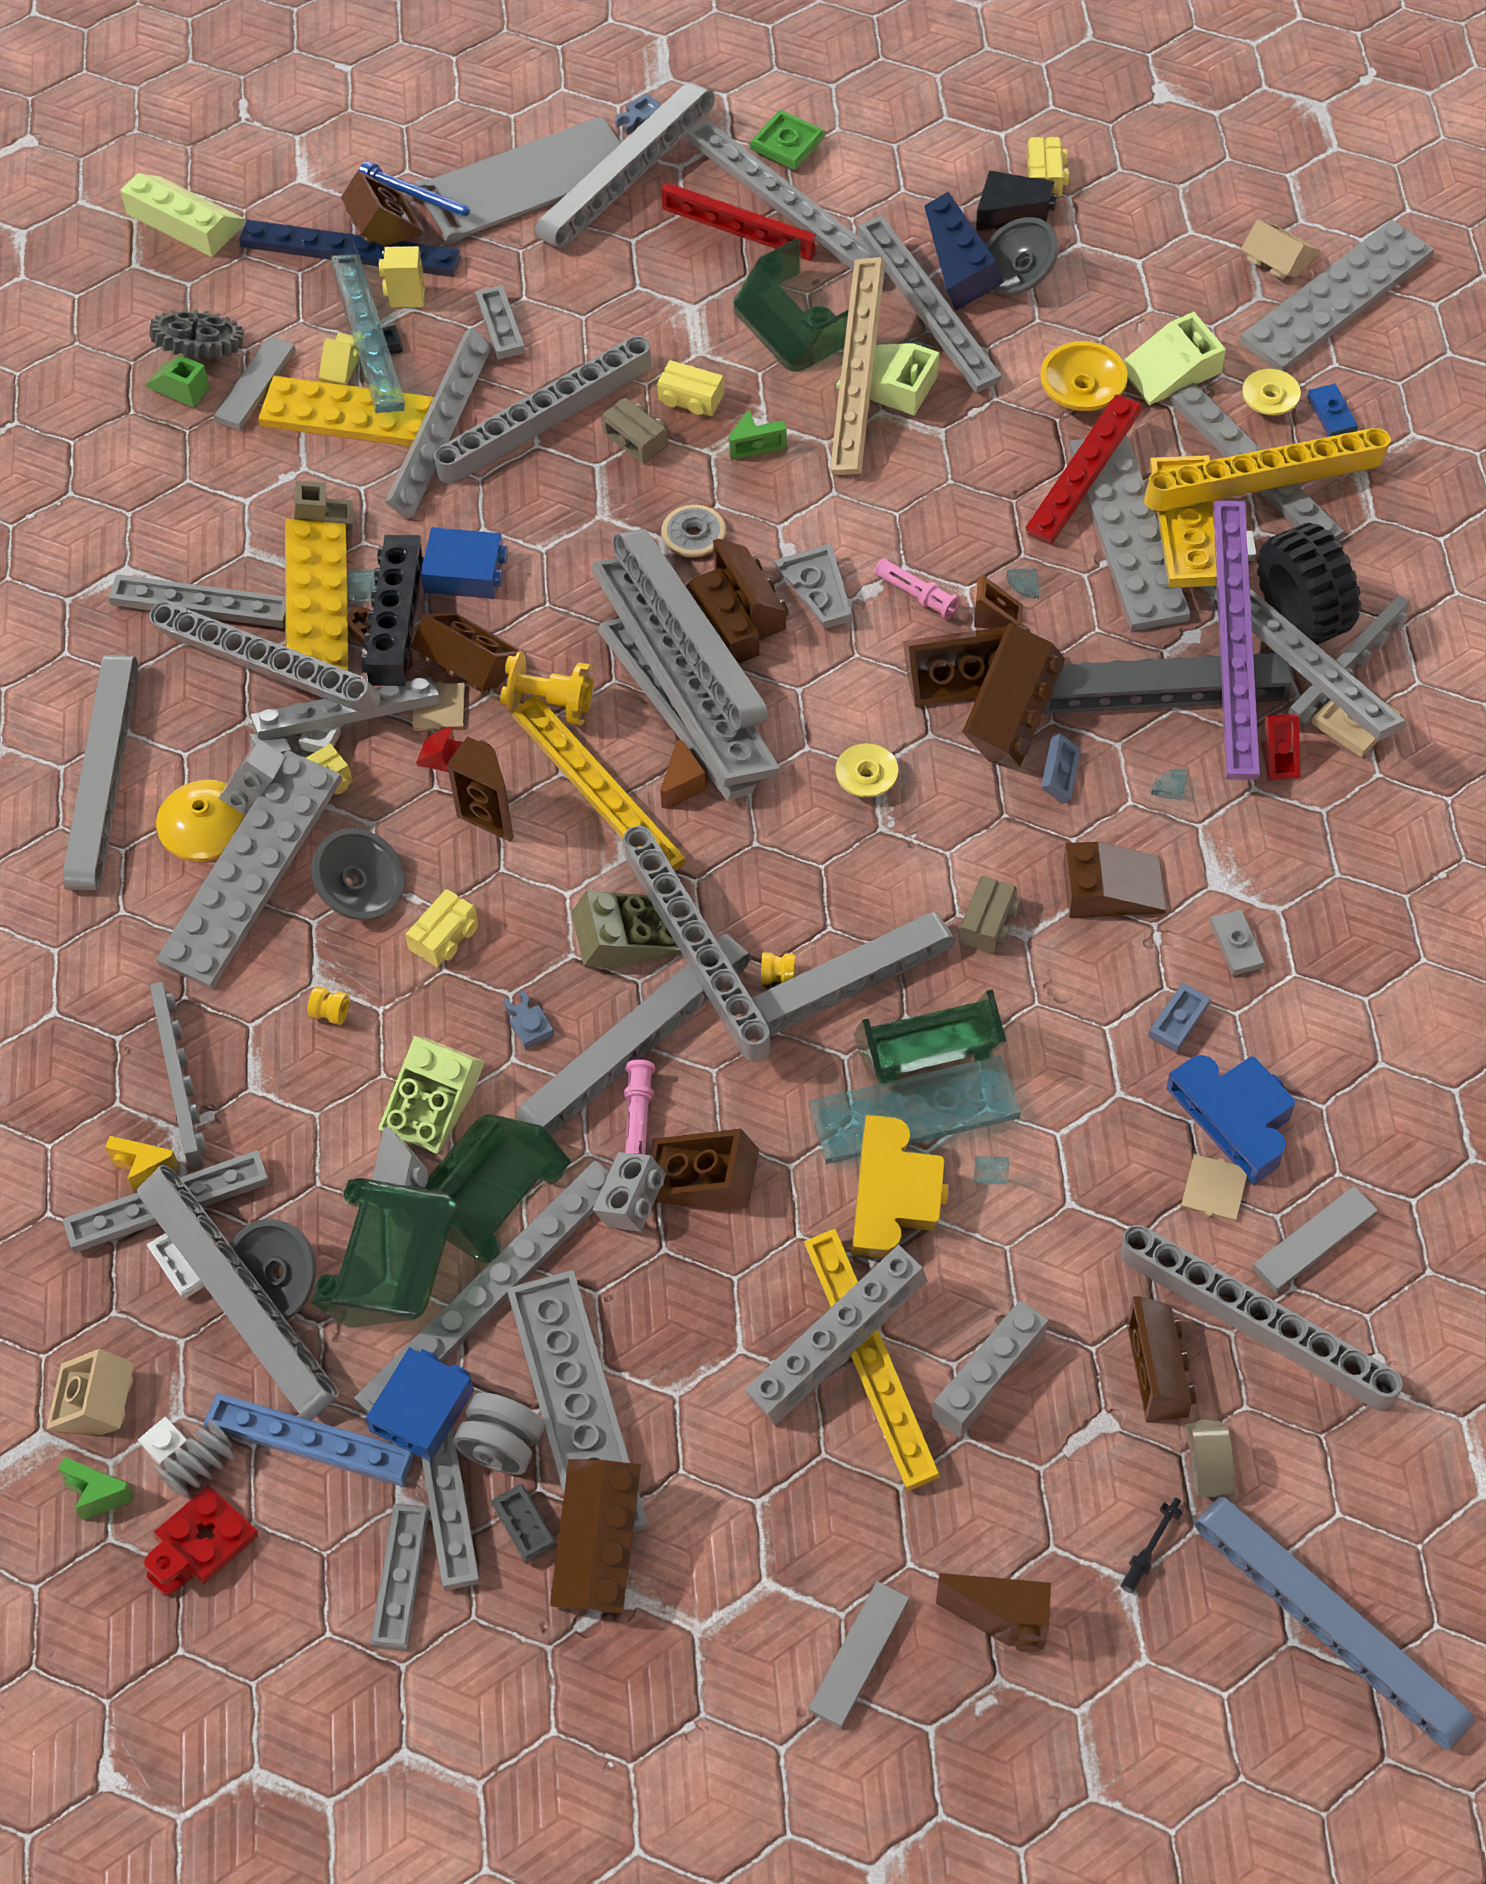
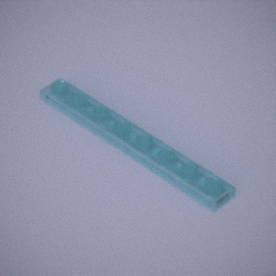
M359 254L331 256L332 270L375 412L404 411V397Z

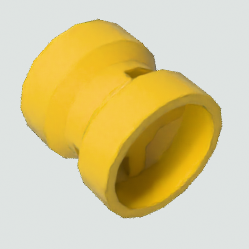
M762 953L761 985H772L778 981L784 983L795 977V954L785 953L782 957H779L773 953Z
M316 986L309 997L307 1015L318 1020L324 1017L330 1023L341 1025L349 1010L350 996L339 991L335 994L330 993L327 988Z

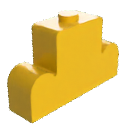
M866 1115L851 1255L884 1258L899 1244L901 1238L900 1227L935 1230L940 1217V1205L947 1204L948 1184H942L944 1158L938 1155L906 1152L910 1139V1129L900 1119Z

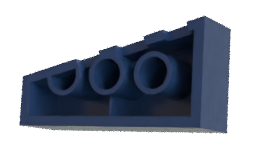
M949 191L924 205L946 290L955 311L1004 283L996 260Z

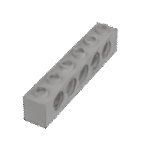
M898 1244L744 1389L753 1404L776 1426L928 1282L923 1267Z

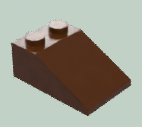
M1102 842L1066 843L1063 868L1069 918L1166 913L1159 856Z
M741 1128L653 1139L650 1155L667 1173L654 1202L716 1211L749 1207L759 1148Z
M939 1573L936 1596L937 1605L1003 1644L1014 1646L1020 1652L1031 1653L1045 1648L1050 1620L1051 1582Z

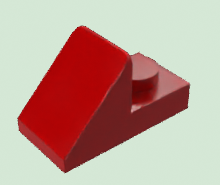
M1299 715L1265 716L1266 742H1261L1268 779L1300 778Z
M447 727L425 738L416 764L417 766L448 772L447 764L463 742L454 739L452 727Z

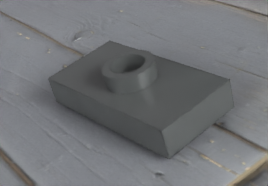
M523 1484L491 1500L496 1514L525 1565L557 1547L555 1539Z

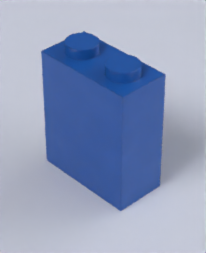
M431 527L420 574L424 593L494 599L497 587H501L503 582L501 565L506 564L508 558V547L503 546L502 533Z
M409 1347L365 1418L369 1431L431 1462L474 1391L471 1377H469L470 1374L458 1365L452 1364L449 1367L439 1362L438 1357L427 1350L422 1349L418 1352Z

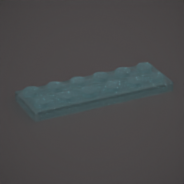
M1001 1055L808 1101L809 1111L826 1165L861 1157L866 1115L892 1117L902 1120L910 1129L908 1145L1019 1119L1021 1113Z

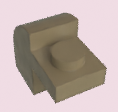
M296 481L294 489V519L345 523L346 530L352 531L353 500L326 498V483Z
M1202 1419L1196 1423H1185V1438L1191 1452V1479L1197 1497L1234 1495L1233 1453L1227 1426L1222 1427L1220 1421Z

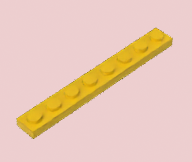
M538 695L512 710V716L622 839L625 832L631 827L643 826L652 833L674 871L686 864L685 857Z
M835 1228L804 1241L831 1307L858 1283ZM877 1329L851 1354V1357L907 1491H910L941 1477Z

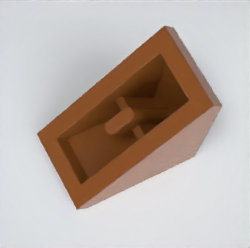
M984 575L978 577L974 628L991 629L1005 627L1008 623L1022 624L1023 604Z
M681 740L676 742L660 789L661 807L666 809L706 790L705 772L684 741Z

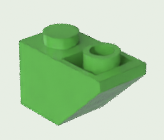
M181 355L162 364L146 383L147 388L193 408L210 389L204 365Z

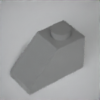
M390 1127L384 1128L370 1189L386 1203L422 1201L424 1188L428 1182V1169L401 1137Z

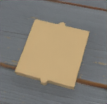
M438 681L435 686L439 693L440 704L414 709L413 731L435 730L439 732L447 727H452L453 730L464 729L465 683L442 684L441 681Z
M1194 1154L1181 1208L1205 1214L1206 1218L1214 1216L1236 1222L1247 1174L1238 1165L1227 1163L1223 1158L1215 1160Z

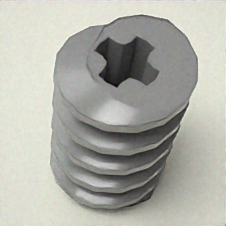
M210 1420L208 1422L211 1433L201 1428L197 1431L199 1442L191 1438L185 1441L189 1452L179 1447L174 1451L177 1462L169 1457L163 1460L166 1471L158 1467L154 1468L160 1478L175 1494L185 1498L190 1497L187 1489L188 1484L199 1489L201 1487L198 1479L199 1475L208 1479L212 1478L209 1469L210 1465L221 1470L223 1468L220 1460L222 1455L230 1460L234 1459L231 1442L213 1421Z

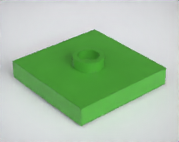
M779 110L750 141V149L796 170L825 138V130Z

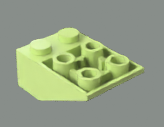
M1192 312L1169 322L1123 361L1127 368V379L1147 404L1152 405L1192 383L1198 384L1222 373L1226 349L1197 314Z
M914 343L876 345L870 400L915 416L938 377L939 352ZM841 378L839 379L838 383L836 384V388H838V389L840 388V380H841Z
M414 1036L378 1130L383 1131L384 1128L390 1127L403 1140L439 1154L474 1092L485 1061L428 1038Z

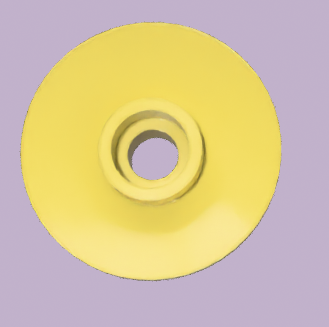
M1262 369L1250 374L1246 378L1242 388V395L1247 405L1253 410L1266 415H1281L1296 407L1300 400L1301 389L1296 379L1290 374L1277 369Z
M864 743L854 745L845 750L836 763V778L841 787L850 794L859 797H876L884 794L892 788L898 777V764L895 757L887 749L876 744Z

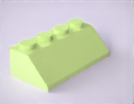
M137 173L120 190L128 215L211 257L246 223L245 218L160 176Z

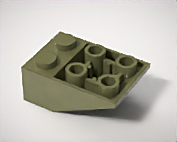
M586 891L571 912L584 966L615 968L682 954L648 895Z

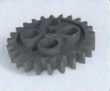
M183 309L181 312L172 310V314L162 312V316L156 315L155 319H151L149 337H151V342H155L156 347H163V351L172 350L173 355L182 353L185 358L193 355L196 359H199L200 356L211 359L213 356L222 358V354L231 356V352L237 353L238 349H242L244 331H242V326H238L236 321H230L229 317L220 318L219 313L210 315L209 311L199 313L196 309L193 312Z

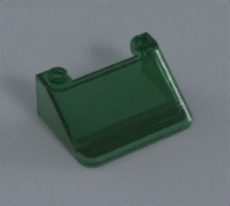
M487 1114L472 1124L428 1177L422 1201L408 1202L406 1212L411 1218L480 1262L490 1264L502 1250L501 1242L493 1235L538 1179L546 1181L548 1184L557 1182L571 1161L543 1126Z
M367 1178L350 1179L344 1190V1198L348 1204L353 1207H359L342 1267L338 1275L324 1274L319 1278L311 1304L346 1327L415 1320L424 1313L428 1306L454 1213L455 1200L445 1192Z

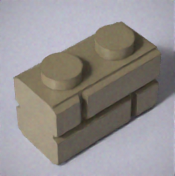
M624 397L615 404L614 408L611 407L602 414V432L641 463L646 464L655 454L660 453L667 447L666 425L661 419H653L649 416L641 404H633Z
M986 876L980 877L960 925L958 942L972 948L977 947L979 950L990 954L996 952L999 943L1005 945L1010 931V926H1007L1009 917L1016 918L1021 903L1020 900L1016 899V886L1002 881L999 883L996 879Z

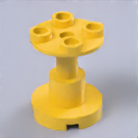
M519 651L516 656H509L506 661L505 672L509 676L507 687L503 686L501 690L500 704L506 705L507 711L512 713V710L518 707L522 693L546 697L547 704L566 707L567 723L581 726L585 720L579 718L582 712L588 713L594 687V679L588 678V670L594 671V667L592 664L579 662L574 668L572 676L552 673L548 679L526 675L525 653Z

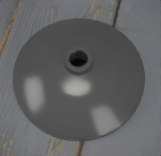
M1033 217L1020 218L1001 227L989 239L986 247L996 260L1004 279L1003 284L992 290L1002 295H1017L1036 287L1048 276L1058 257L1059 242L1055 231L1047 222Z
M359 828L338 830L327 836L317 847L313 855L311 875L315 889L329 908L344 917L354 920H371L381 917L390 911L401 897L404 887V872L401 861L395 850L375 833ZM346 878H350L354 882V886L350 885Z
M263 1219L245 1226L232 1239L230 1245L287 1320L302 1309L314 1288L316 1260L312 1246L306 1236L296 1226L286 1221ZM281 1266L283 1267L282 1277H280L279 1275V1269Z

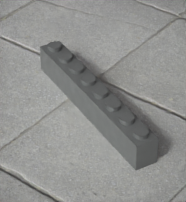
M1275 652L1253 654L1256 702L1287 701L1292 686L1289 663ZM1206 655L1192 658L1174 657L1172 659L1114 660L1101 663L1082 662L1080 664H1064L1043 714L1222 704L1220 656Z

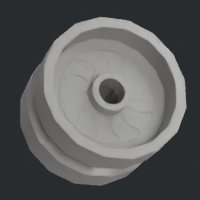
M486 1392L474 1394L465 1412L469 1421L462 1422L459 1425L453 1439L454 1447L462 1455L485 1468L509 1475L523 1474L532 1457L529 1446H534L538 1443L544 1429L543 1420L535 1412L512 1399Z

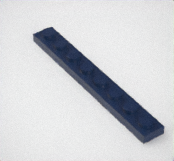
M248 219L239 238L240 246L243 248L379 267V259H384L385 247H419L423 273L448 277L455 276L461 259L460 249L405 241L382 246L377 242L373 244L368 243L360 235Z

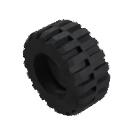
M1304 523L1270 537L1263 543L1257 556V563L1259 564L1257 576L1260 578L1259 586L1260 590L1263 591L1264 601L1318 645L1346 633L1354 627L1360 616L1361 601L1359 596L1361 593L1356 583L1357 576L1355 570H1352L1351 561L1342 550L1343 546L1341 543L1336 541L1334 535L1330 531L1325 530L1323 526Z

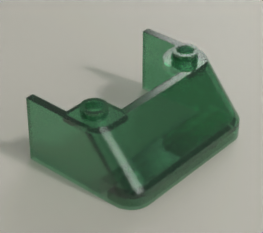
M797 238L760 257L733 300L734 313L787 370L793 372L805 370L844 349L849 312L848 309L836 316L830 309L822 306H816L804 312L779 286V284L800 274V241Z
M993 989L985 991L975 1003L873 1027L870 1025L869 1018L863 1019L853 1033L869 1079L877 1080L878 1085L898 1080L897 1075L971 1057H974L975 1062L991 1059L994 1057L993 1052L1006 1042Z

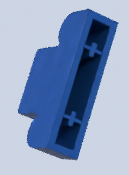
M1204 1055L1195 1056L1169 1073L1166 1089L1226 1156L1247 1174V1179L1255 1185L1275 1171L1280 1165L1286 1143L1282 1133L1276 1129L1290 1120L1295 1100L1285 1090L1280 1078L1274 1074L1271 1075L1257 1058L1253 1056L1247 1058L1222 1076L1218 1075V1065L1212 1058Z

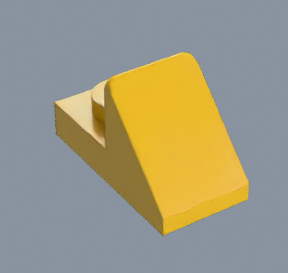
M113 1136L109 1137L105 1146L110 1160L115 1166L126 1170L131 1169L128 1175V1182L133 1192H137L138 1187L160 1165L168 1166L174 1172H177L179 1168V1163L173 1150Z

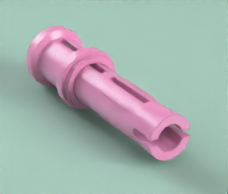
M882 558L875 567V575L884 578L899 589L919 599L922 607H930L937 611L944 620H949L956 613L960 604V597L956 594L950 595L941 590L939 584L935 582L926 583L910 572L889 562L886 558ZM896 575H899L900 577L904 578L905 580L911 582V585H909V584L905 583L904 581L898 579V578L896 577Z
M631 1060L626 1063L628 1087L624 1090V1097L628 1102L625 1153L646 1155L648 1104L654 1098V1091L651 1089V1076L655 1073V1064L647 1060Z

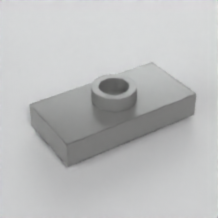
M1241 909L1210 918L1211 928L1232 976L1263 968V958Z

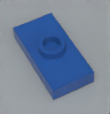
M1336 383L1308 390L1307 397L1328 437L1357 431L1358 424Z

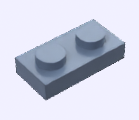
M1060 733L1051 737L1041 788L1062 804L1071 801L1081 749Z
M1182 983L1149 1030L1148 1037L1177 1053L1210 1005L1211 998Z

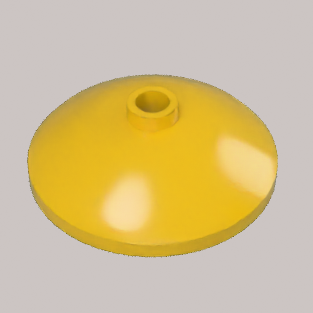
M1075 341L1058 346L1046 356L1040 372V381L1045 393L1057 404L1078 411H1093L1107 407L1115 394L1120 396L1123 394L1128 378L1126 365L1115 351L1107 346L1090 341Z
M216 780L191 782L173 791L163 801L157 814L156 829L162 845L171 854L192 862H207L219 859L246 816L219 799L227 783Z

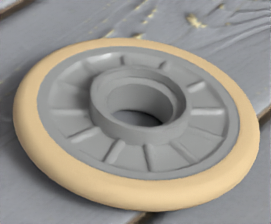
M687 505L674 510L666 517L662 525L661 535L665 545L672 552L684 557L697 558L713 553V540L718 538L725 539L726 525L723 518L715 510L702 505ZM691 527H698L702 530L697 535H690L686 532Z

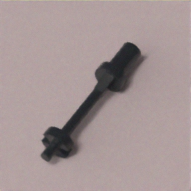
M1175 1497L1170 1506L1163 1502L1160 1508L1161 1513L1164 1515L1146 1549H1143L1138 1556H1132L1129 1562L1131 1567L1120 1585L1124 1591L1132 1594L1143 1575L1149 1574L1152 1568L1150 1564L1153 1555L1152 1551L1171 1518L1174 1517L1178 1521L1183 1514L1178 1508L1181 1502L1179 1498Z

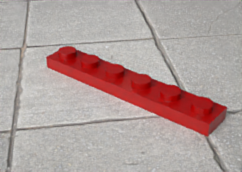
M667 182L661 189L662 209L808 261H811L815 256L816 234Z
M1115 394L1025 527L1027 535L1050 544L1054 543L1142 412L1141 403Z

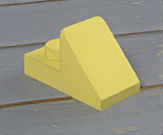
M339 332L335 340L326 338L323 344L319 381L347 385L366 348L365 338Z

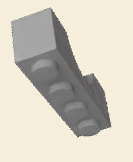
M1019 1300L933 1403L932 1418L961 1439L981 1415L990 1396L1008 1372L1018 1363L1025 1362L1046 1336L1048 1320Z

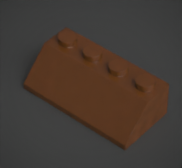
M1008 623L962 732L989 762L1020 767L1025 755L1029 751L1030 742L1035 730L1040 725L1045 706L1052 696L1053 687L1058 675L1063 670L1065 658L1052 642L1011 623Z
M1024 624L1017 625L1030 632V629ZM1007 626L903 641L906 672L914 706L977 698Z
M568 1459L550 1598L551 1607L623 1614L641 1464L610 1460Z

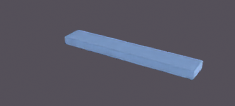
M216 1393L203 1424L205 1429L210 1430L208 1422L211 1420L225 1435L401 1487L405 1484L415 1458V1454L397 1445L220 1393Z

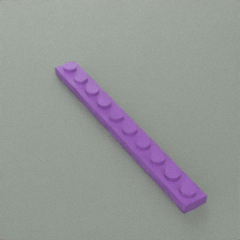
M1214 501L1213 520L1226 779L1258 780L1260 771L1245 501Z

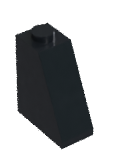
M989 170L977 208L976 230L1001 228L1011 221L1026 217L1038 218L1047 222L1050 210L1055 211L1058 194H1053L1054 182Z

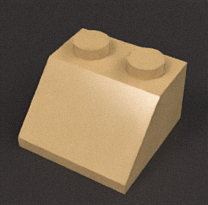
M1260 219L1256 220L1241 248L1242 251L1249 254L1246 258L1247 260L1259 266H1262L1264 262L1272 267L1270 270L1272 274L1282 279H1285L1286 276L1296 278L1321 251L1277 225Z
M97 1349L62 1363L46 1429L52 1432L98 1436L120 1429L126 1417L125 1404L127 1395L133 1384L132 1372L134 1362Z

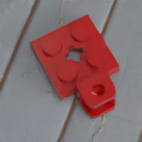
M207 1485L154 1531V1537L159 1544L149 1552L144 1560V1566L148 1570L146 1574L147 1580L163 1596L171 1595L179 1590L192 1578V1574L204 1585L258 1537L257 1530L216 1491ZM200 1529H213L212 1534L214 1537L209 1540L204 1537L199 1540L197 1538Z

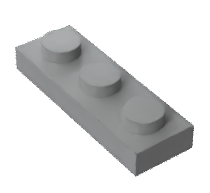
M503 285L475 291L476 299L497 359L500 360L524 354V344Z

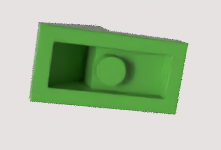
M750 410L746 412L729 435L730 460L787 448V428L784 420L755 426Z
M64 1457L57 1469L65 1481L64 1485L68 1489L82 1494L75 1507L82 1520L130 1503L134 1497L126 1482Z

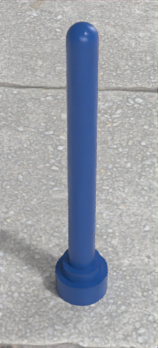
M364 161L359 168V171L395 190L464 217L470 214L468 206L385 174L379 165Z

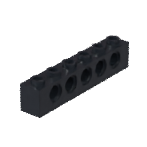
M384 535L383 547H378L377 552L380 568H375L374 582L377 589H372L371 605L374 609L368 612V628L370 633H365L364 645L367 655H362L361 670L362 673H367L368 682L372 686H406L423 562L420 535Z

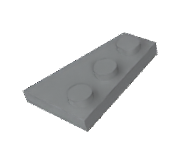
M831 544L774 560L778 571L824 629L854 621Z

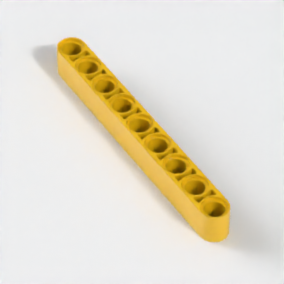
M1371 428L1159 470L1150 475L1144 496V504L1151 510L1164 511L1376 468L1383 463L1391 438L1386 431L1379 428Z

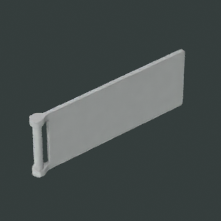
M597 117L430 180L420 179L415 181L413 185L428 191L435 189L439 195L470 208V214L466 217L451 212L460 228L451 226L438 206L422 200L443 232L442 237L448 245H454L465 236L558 202L617 148L621 142L604 118Z

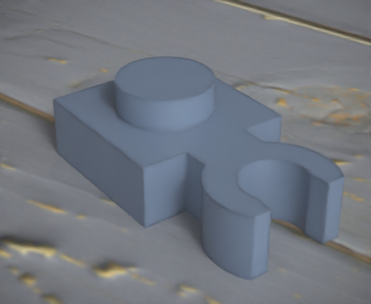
M645 93L628 104L626 112L620 113L615 117L616 127L618 128L625 124V134L629 135L635 131L638 124L641 125L662 105Z
M522 990L519 992L521 1004L513 1005L508 998L504 999L506 1012L513 1016L509 1019L510 1026L523 1048L527 1050L553 1037L554 1031L539 1005L530 1009L529 997Z

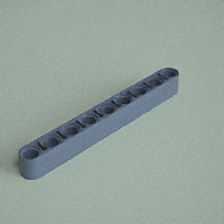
M1219 1496L1194 1522L1196 1530L1206 1541L1439 1746L1451 1750L1475 1723L1472 1713L1460 1701L1228 1499Z

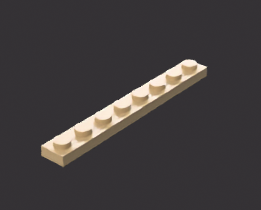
M882 257L855 259L830 465V471L833 475L861 474L885 271V261Z

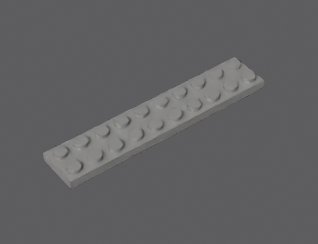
M614 558L593 562L592 573L722 787L777 777L780 767L755 727L752 726L739 730L732 729L619 560Z

